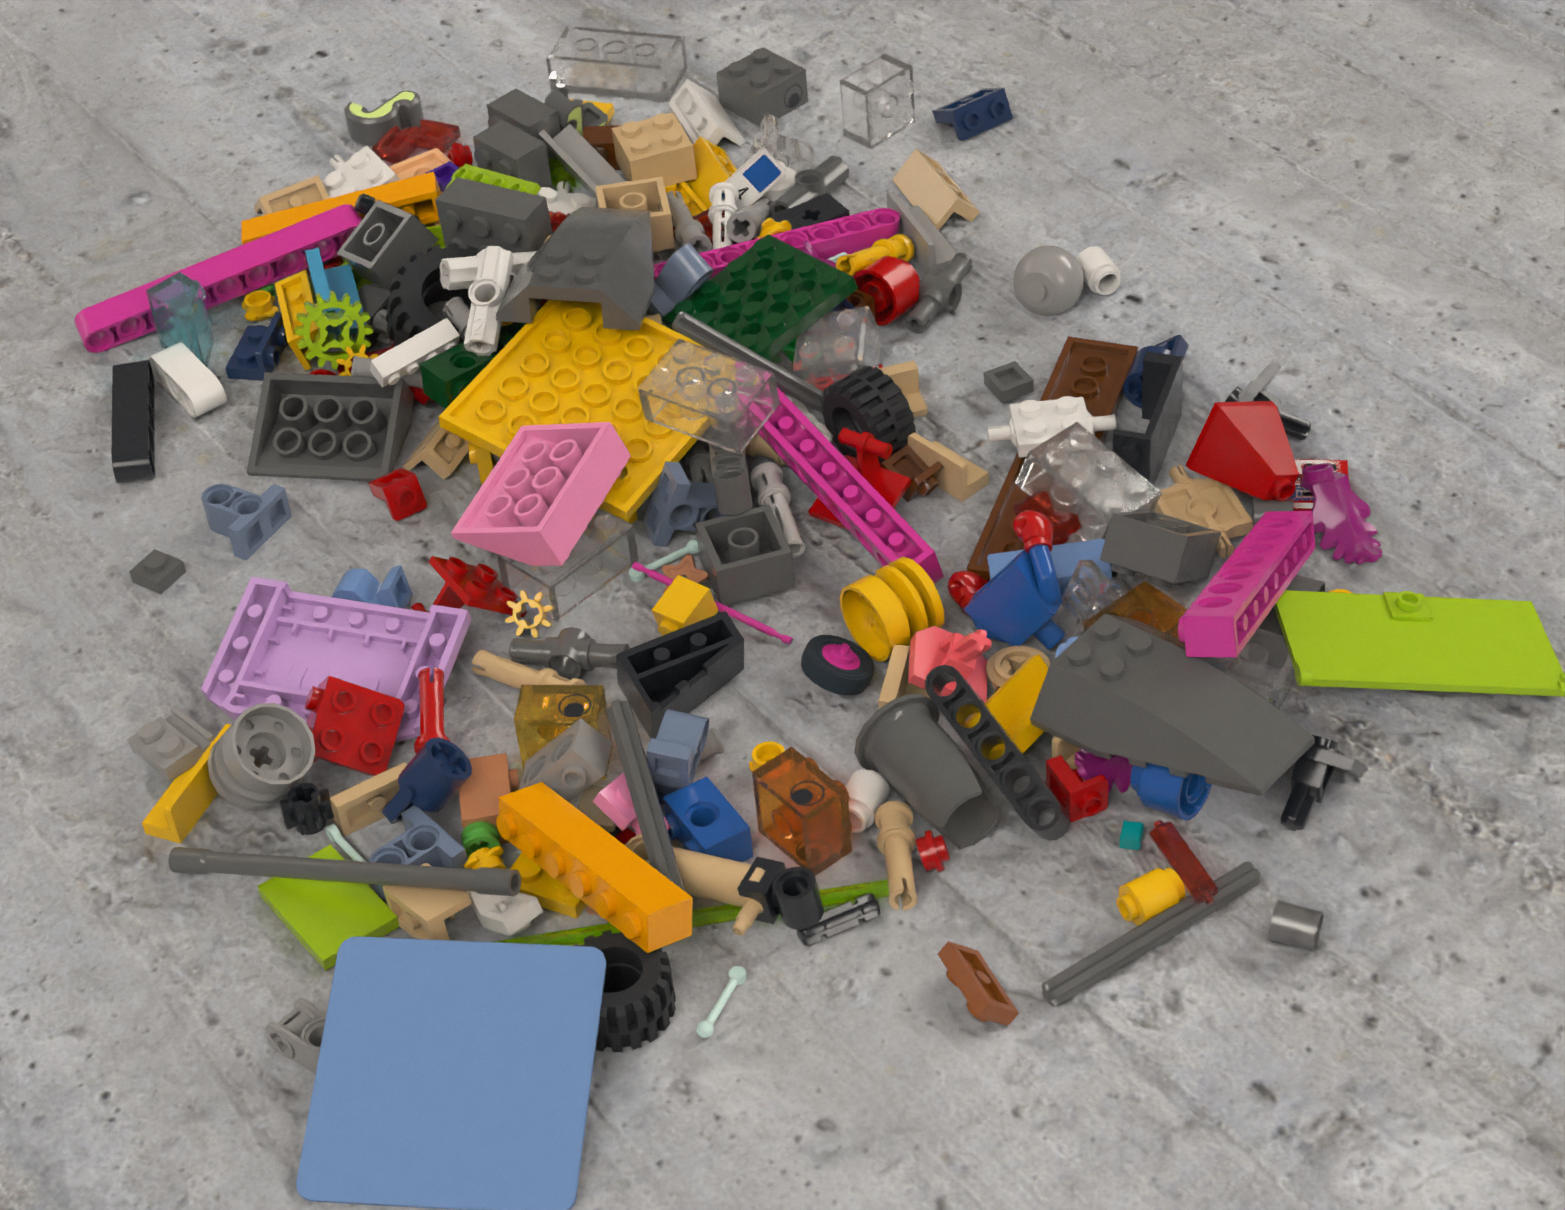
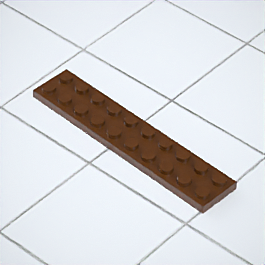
M1068 336L1040 401L1056 400L1064 396L1083 397L1086 409L1092 417L1115 415L1123 397V385L1133 359L1138 352V346ZM1109 430L1094 432V450L1019 457L1017 452L968 563L967 571L975 572L982 576L984 580L989 581L988 555L1025 549L1023 541L1018 538L1013 530V521L1018 514L1026 510L1041 512L1047 516L1053 525L1052 545L1063 544Z

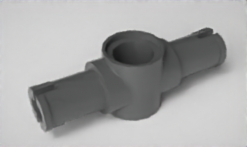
M956 253L945 269L940 270L936 275L927 273L922 277L919 283L918 304L906 318V321H908L906 326L910 331L921 334L925 331L931 320L939 316L943 310L954 312L957 309L962 296L961 281L973 268L971 257L965 253Z
M569 627L561 630L558 637H547L545 640L514 638L510 643L509 655L512 657L511 661L520 664L544 665L545 668L557 671L559 676L571 680L579 678L582 671H593L595 668L600 667L617 669L616 654L628 650L629 645L596 643L585 631Z

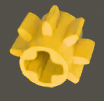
M363 344L359 349V353H353L351 348L345 347L349 356L346 360L336 359V362L344 365L345 369L339 376H351L348 368L352 366L350 359L354 355L374 359L378 355L372 354L369 357L365 355L366 348Z
M522 590L520 591L521 601L518 603L507 602V605L513 608V616L506 618L505 622H515L519 626L516 630L517 636L523 635L526 629H530L532 636L538 638V628L540 626L552 627L553 624L546 620L547 612H551L555 608L550 605L544 606L541 603L544 593L538 592L534 600L529 599L528 593ZM528 603L531 608H538L539 615L534 617V624L532 625L528 620H522L520 615L526 611L525 605Z

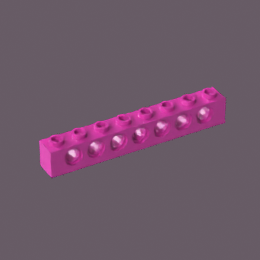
M757 368L729 389L740 415L882 567L904 556L913 559L920 565L933 583L944 577L935 551L760 368Z
M1266 511L1248 535L1244 537L1240 545L1233 551L1228 560L1224 562L1216 575L1213 576L1208 585L1202 590L1197 599L1191 603L1185 614L1180 617L1178 636L1180 642H1185L1186 657H1238L1315 550L1312 511Z

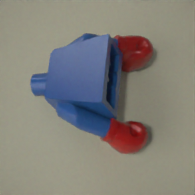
M1026 510L1018 514L1013 521V530L1024 543L1025 549L989 581L984 580L982 576L975 572L962 570L951 575L947 588L955 603L961 607L965 614L971 617L976 629L987 631V638L1008 643L1011 646H1020L1031 635H1034L1050 650L1065 635V632L1051 619L1063 602L1050 554L1053 549V525L1043 513Z

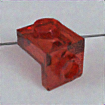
M1039 490L1014 505L1016 516L1026 510L1041 512L1047 516L1053 525L1052 545L1066 543L1071 534L1082 528L1078 514L1054 511L1047 491Z

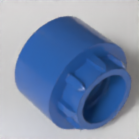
M1151 763L1146 768L1133 765L1131 771L1132 789L1136 791L1137 796H1140L1141 802L1145 807L1182 820H1190L1198 814L1206 802L1212 784L1206 783L1204 776L1190 773L1184 778L1170 774L1167 767Z

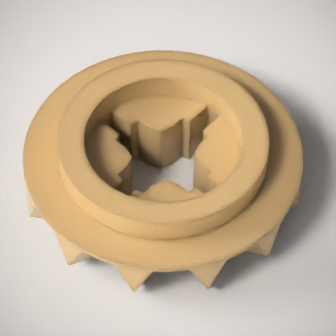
M1028 646L1006 647L994 653L988 660L986 666L987 680L992 682L994 690L997 691L1012 676V671H1017L1031 656L1039 654L1048 668L1051 662L1038 649Z

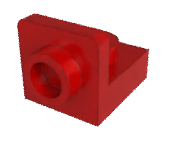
M399 468L368 482L372 495L386 502L390 515L395 521L406 518L427 507V502L417 476L413 472Z
M1061 755L1046 760V783L1067 809L1070 815V823L1093 816L1107 809L1108 780L1104 775L1083 781L1077 769H1071Z

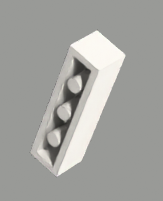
M448 318L372 359L370 371L382 388L388 384L394 385L404 375H411L418 371L420 363L458 345L460 335Z

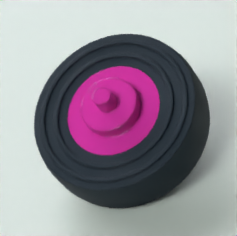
M818 635L813 637L806 645L801 657V667L805 675L819 687L835 694L857 695L862 693L869 685L874 673V663L869 654L854 642L839 636Z

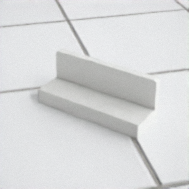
M689 79L684 82L669 102L670 107L693 143L696 142L699 136L715 145L719 143L723 136L739 146H742L745 142L716 96Z

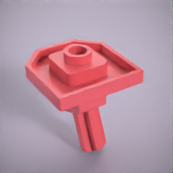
M933 626L916 632L910 640L908 683L925 689V680L929 672L937 666L949 665L954 667L970 683L985 703L987 701L986 666L988 661L982 653L990 649L992 645V640L987 638V631L978 629L974 633L964 636ZM956 681L947 683L942 689L941 696L952 694L956 688Z

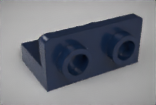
M983 88L932 111L936 123H949L950 127H954L957 138L960 141L967 140L1009 121L1013 117L1004 88Z
M275 312L268 327L263 325L247 326L225 367L228 379L263 381L265 372L272 373L274 368L278 367L280 356L285 347L289 345L281 312Z

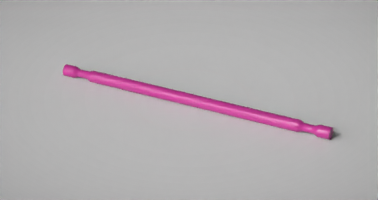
M634 562L632 565L634 570L644 572L649 577L667 586H670L674 581L654 570L645 568L638 562ZM714 600L718 611H726L730 617L771 637H776L787 645L792 643L793 638L782 635L775 629Z

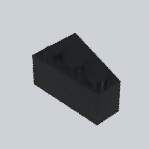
M726 611L616 654L618 685L650 739H656L667 709L690 713L744 670V638Z

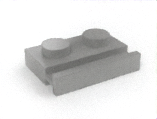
M176 706L171 709V716L165 720L159 717L155 721L143 725L139 732L127 739L132 750L170 782L193 767L203 755L202 753L206 751L215 739L210 732Z

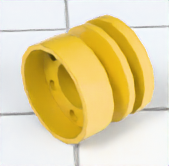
M904 556L892 561L889 565L877 569L874 576L869 574L842 588L839 596L840 609L851 636L858 646L863 648L872 659L879 662L891 657L894 645L909 646L910 640L916 632L933 626L942 629L944 624V608L933 581L920 565L913 559Z

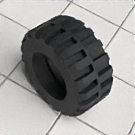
M448 244L447 248H440V245L428 248L425 254L423 251L410 257V261L404 262L399 267L397 275L394 276L391 284L386 315L387 333L389 338L394 341L393 347L442 321L427 306L440 301H449L454 297H461L465 304L471 306V300L468 296L469 289H443L440 281L439 266L442 259L476 256L479 253L478 248L468 246V249L459 248V244ZM451 323L457 330V332H459L458 328L454 325V323ZM459 338V344L463 343L464 340Z

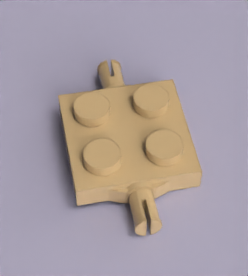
M1178 465V469L1176 466L1172 467L1169 471V476L1175 484L1169 488L1151 492V505L1155 512L1220 531L1221 536L1217 551L1221 558H1226V555L1230 557L1235 547L1229 539L1246 535L1253 528V520L1230 486L1211 478L1192 479L1188 476L1182 465Z

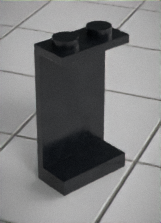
M1146 351L1143 359L1142 419L1150 420L1145 434L1119 429L1114 430L1112 493L1150 498L1182 414V356Z

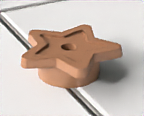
M687 554L678 565L662 566V571L666 577L673 580L677 575L687 576V579L702 585L710 577L709 573L696 568L694 557L691 554ZM666 585V587H665V589H664V591H663V594L665 593V591L668 589L669 586Z

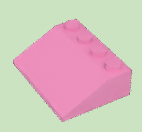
M611 422L521 426L450 534L456 540L531 566H562L570 556L582 533L587 529V525L597 509L604 502L607 493L620 476L631 455Z

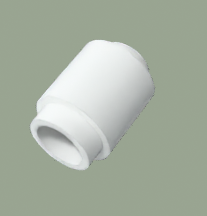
M1088 247L1077 256L1076 259L1083 271L1084 282L1092 292L1100 295H1109L1119 287L1121 282L1120 270L1101 247Z
M857 770L851 775L835 803V820L842 828L850 832L859 833L874 823L877 808L886 802L890 794L889 786L884 778L872 770Z

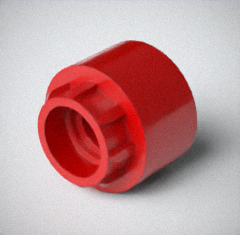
M892 256L881 257L853 276L858 290L874 297L876 325L883 326L891 323L917 304L920 279L914 267L903 259H897Z

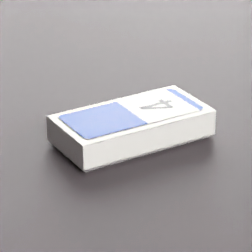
M763 146L725 182L734 185L738 189L739 199L735 206L739 210L743 207L751 206L787 172ZM722 192V201H725V192Z

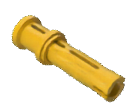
M896 234L889 239H880L874 242L871 248L839 257L836 261V269L854 276L855 273L884 256H892L910 262L914 256V244L904 234Z

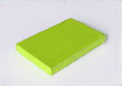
M331 844L307 857L345 860ZM272 877L257 886L263 901L325 971L335 966L338 949L345 940L355 936L383 937L400 927L396 914L390 910L368 884Z

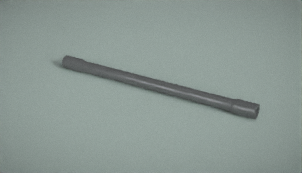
M174 847L168 859L170 870L177 873L205 875L221 873L474 891L478 894L516 896L521 887L520 873L514 869L484 867L466 869L214 852L209 849Z

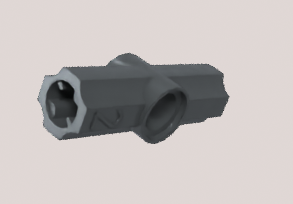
M831 155L815 169H805L795 174V185L770 205V215H775L822 194L831 193L849 178V167L843 163L842 158Z

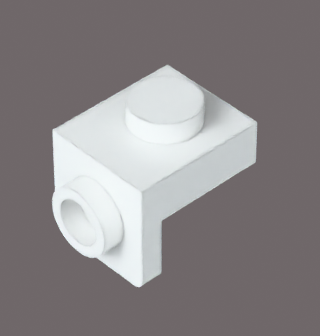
M467 891L472 901L471 905L482 927L507 936L525 931L531 925V920L543 912L536 897L521 892L516 896H500Z

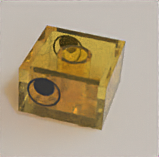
M521 685L514 716V725L523 770L526 761L581 718L612 742L605 775L599 779L607 780L613 741L607 715L604 685Z

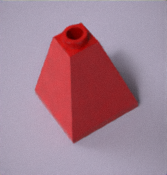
M1273 401L1215 402L1186 463L1189 470L1262 500H1287L1295 492V482L1299 476L1277 405Z

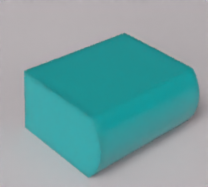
M1124 820L1120 836V848L1140 849L1145 829L1143 823Z

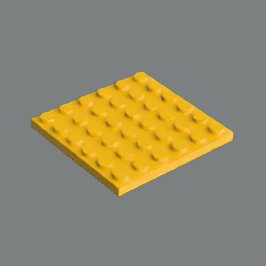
M549 299L536 313L533 322L526 323L438 416L439 426L501 458L521 426L611 422L631 457L599 508L627 522L656 489L665 461L679 462L732 401L733 397L729 389L748 376L750 372L690 338L647 317L644 318L640 331L603 328L601 303Z

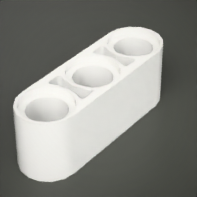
M182 342L148 356L157 381L193 418L227 403L226 393L218 378Z

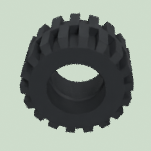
M861 367L831 384L823 391V396L821 397L823 408H821L824 423L827 430L833 435L834 443L844 456L849 455L857 458L856 448L839 443V433L844 427L860 434L864 431L872 433L875 439L892 444L893 448L890 457L908 445V436L913 432L916 433V427L913 422L914 416L902 390L889 375L884 374L877 367ZM877 456L879 464L886 460L882 457Z
M611 930L602 931V935L598 937L590 935L584 938V944L574 945L595 947L604 954L606 959V973L596 1050L604 1051L608 1047L612 1048V1052H623L624 1047L631 1046L632 1050L642 1047L641 1042L645 1040L651 1043L657 1039V1031H665L670 1025L669 1017H674L676 1010L673 978L667 952H662V948L647 953L632 940L627 939L621 931L620 933H612ZM615 988H628L620 992L606 993V991Z

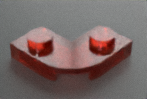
M420 119L421 126L410 127L401 131L398 125L394 126L372 147V151L381 160L392 164L405 161L417 148L427 150L438 148L442 153H446L453 143L461 137L460 129L457 125Z

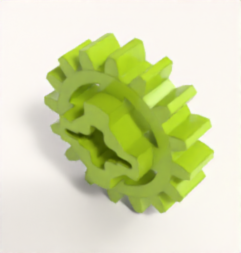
M330 291L329 299L324 300L321 294L318 293L316 294L317 303L315 305L308 301L304 303L308 312L307 314L297 313V320L303 323V325L294 327V332L296 335L304 336L297 341L299 349L308 347L305 353L308 360L317 356L319 367L322 368L326 361H330L333 370H337L338 363L336 359L346 360L349 356L345 347L351 348L353 353H359V348L362 344L365 347H370V340L364 337V335L373 333V328L370 325L364 324L370 319L368 312L359 313L362 308V303L359 300L351 305L348 293H345L340 300L337 299L334 291ZM328 308L341 309L338 313H326L324 311ZM312 320L318 326V333L314 336L313 340L310 337ZM354 320L357 322L355 340L349 334V328L353 325ZM328 325L333 327L339 325L341 333L338 336L334 333L328 336L326 327ZM329 348L343 349L339 352H327Z

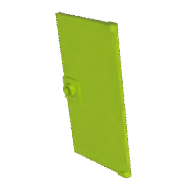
M1285 590L1274 605L1295 670L1294 676L1298 686L1565 697V673L1560 666L1532 601L1426 597L1423 593L1411 591L1383 592V595Z

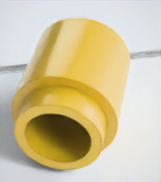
M1170 867L1163 870L1155 868L1120 886L1116 904L1121 916L1126 921H1132L1135 925L1139 926L1184 899L1186 891L1181 878L1175 870Z

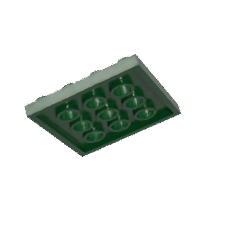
M768 234L756 241L740 257L732 260L726 268L712 279L704 282L700 289L696 290L685 300L677 303L662 318L667 328L674 330L672 324L679 312H685L769 360L858 289L854 277Z

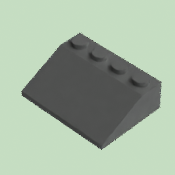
M265 372L247 474L250 476L371 482L393 472L410 428L415 395L403 378L394 385L388 384L382 388L375 377Z

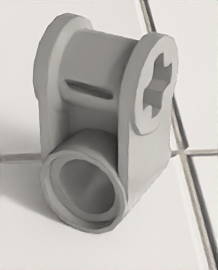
M299 998L293 1004L294 1009L278 1023L271 1022L267 1025L265 1032L269 1041L283 1056L292 1058L316 1075L326 1014L318 1010L308 1000Z

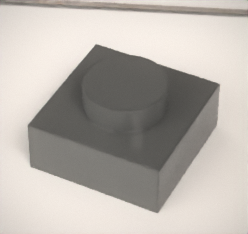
M1016 361L984 372V385L1001 403L1034 391L1033 379Z
M154 549L129 572L133 583L162 594L186 573L182 560Z

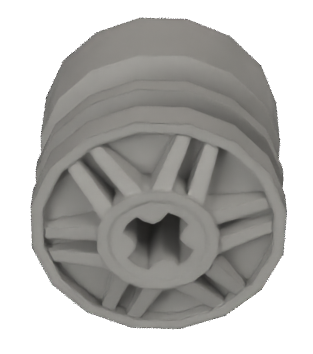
M259 703L245 709L211 748L207 762L210 780L218 794L232 805L246 810L266 809L278 803L312 766L316 751L313 734L303 718L292 709L282 705Z

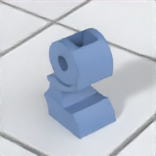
M399 565L393 567L387 573L382 585L367 569L348 570L343 574L332 597L405 609L412 596V591L403 568Z

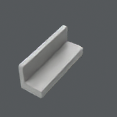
M571 124L553 139L544 129L538 133L553 156L596 200L595 186L626 182Z
M894 191L888 192L887 208L896 210L900 214L899 234L907 235L912 240L915 250L913 258L924 272L936 275L940 270L945 269L949 265L956 251L919 206L907 208Z

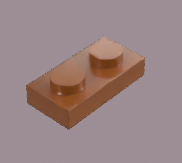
M948 941L938 952V956L947 968L946 976L961 990L968 1001L966 1007L969 1012L982 1022L989 1020L1009 1026L1019 1012L979 951Z

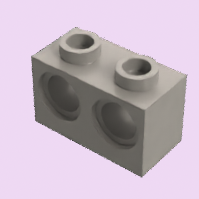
M580 718L526 761L518 790L543 782L566 801L570 802L605 775L612 742Z

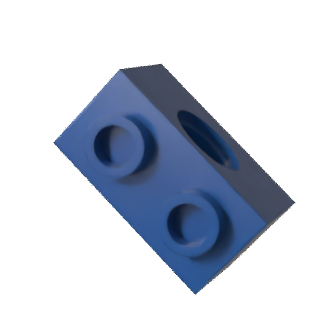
M707 776L663 797L664 817H666L670 825L668 830L671 840L677 839L683 849L738 862H744L753 857L750 827Z

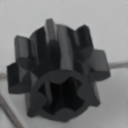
M313 783L296 785L289 791L288 799L280 800L286 829L296 827V830L301 835H312L324 830L327 823L326 819L334 818L328 789L319 792V789Z

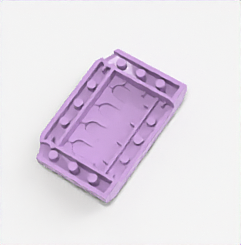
M251 576L203 682L201 691L206 699L233 720H236L245 709L259 703H276L292 709L307 723L310 711L305 709V703L312 686L318 687L328 676H332L402 700L405 709L395 742L419 737L420 694L418 673L420 670L430 667V682H433L434 667L441 669L444 672L445 688L472 618L468 610L431 604L429 612L295 592L291 591L287 582Z

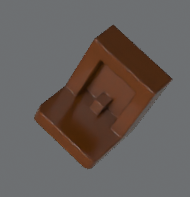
M909 445L903 447L880 465L884 469L911 479L910 486L902 496L907 503L919 494L922 497L929 495L939 485L940 482L937 480V477L944 467L939 461L928 467Z

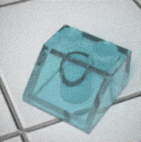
M178 272L146 290L160 345L166 349L182 342L207 367L214 344V337L211 330L213 322L204 303L205 291L198 281L192 280L183 273Z

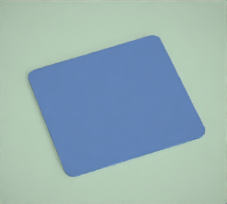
M361 936L345 940L340 945L337 953L296 1180V1188L301 1197L311 1202L450 1210H571L577 1198L606 973L604 954L595 947Z

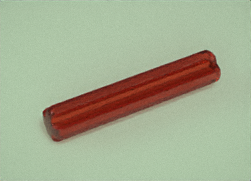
M1162 820L1154 822L1155 828L1149 833L1151 839L1171 868L1179 875L1196 903L1204 902L1206 905L1212 904L1214 902L1213 897L1219 892L1217 885L1171 822L1163 823Z

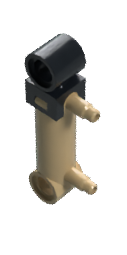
M638 834L631 838L625 846L650 864L642 834ZM672 846L686 893L742 907L732 927L733 932L737 935H744L755 920L774 924L779 914L782 922L787 927L799 930L814 926L823 917L824 906L816 877L811 870L805 867L786 869L784 862L756 857L751 865Z

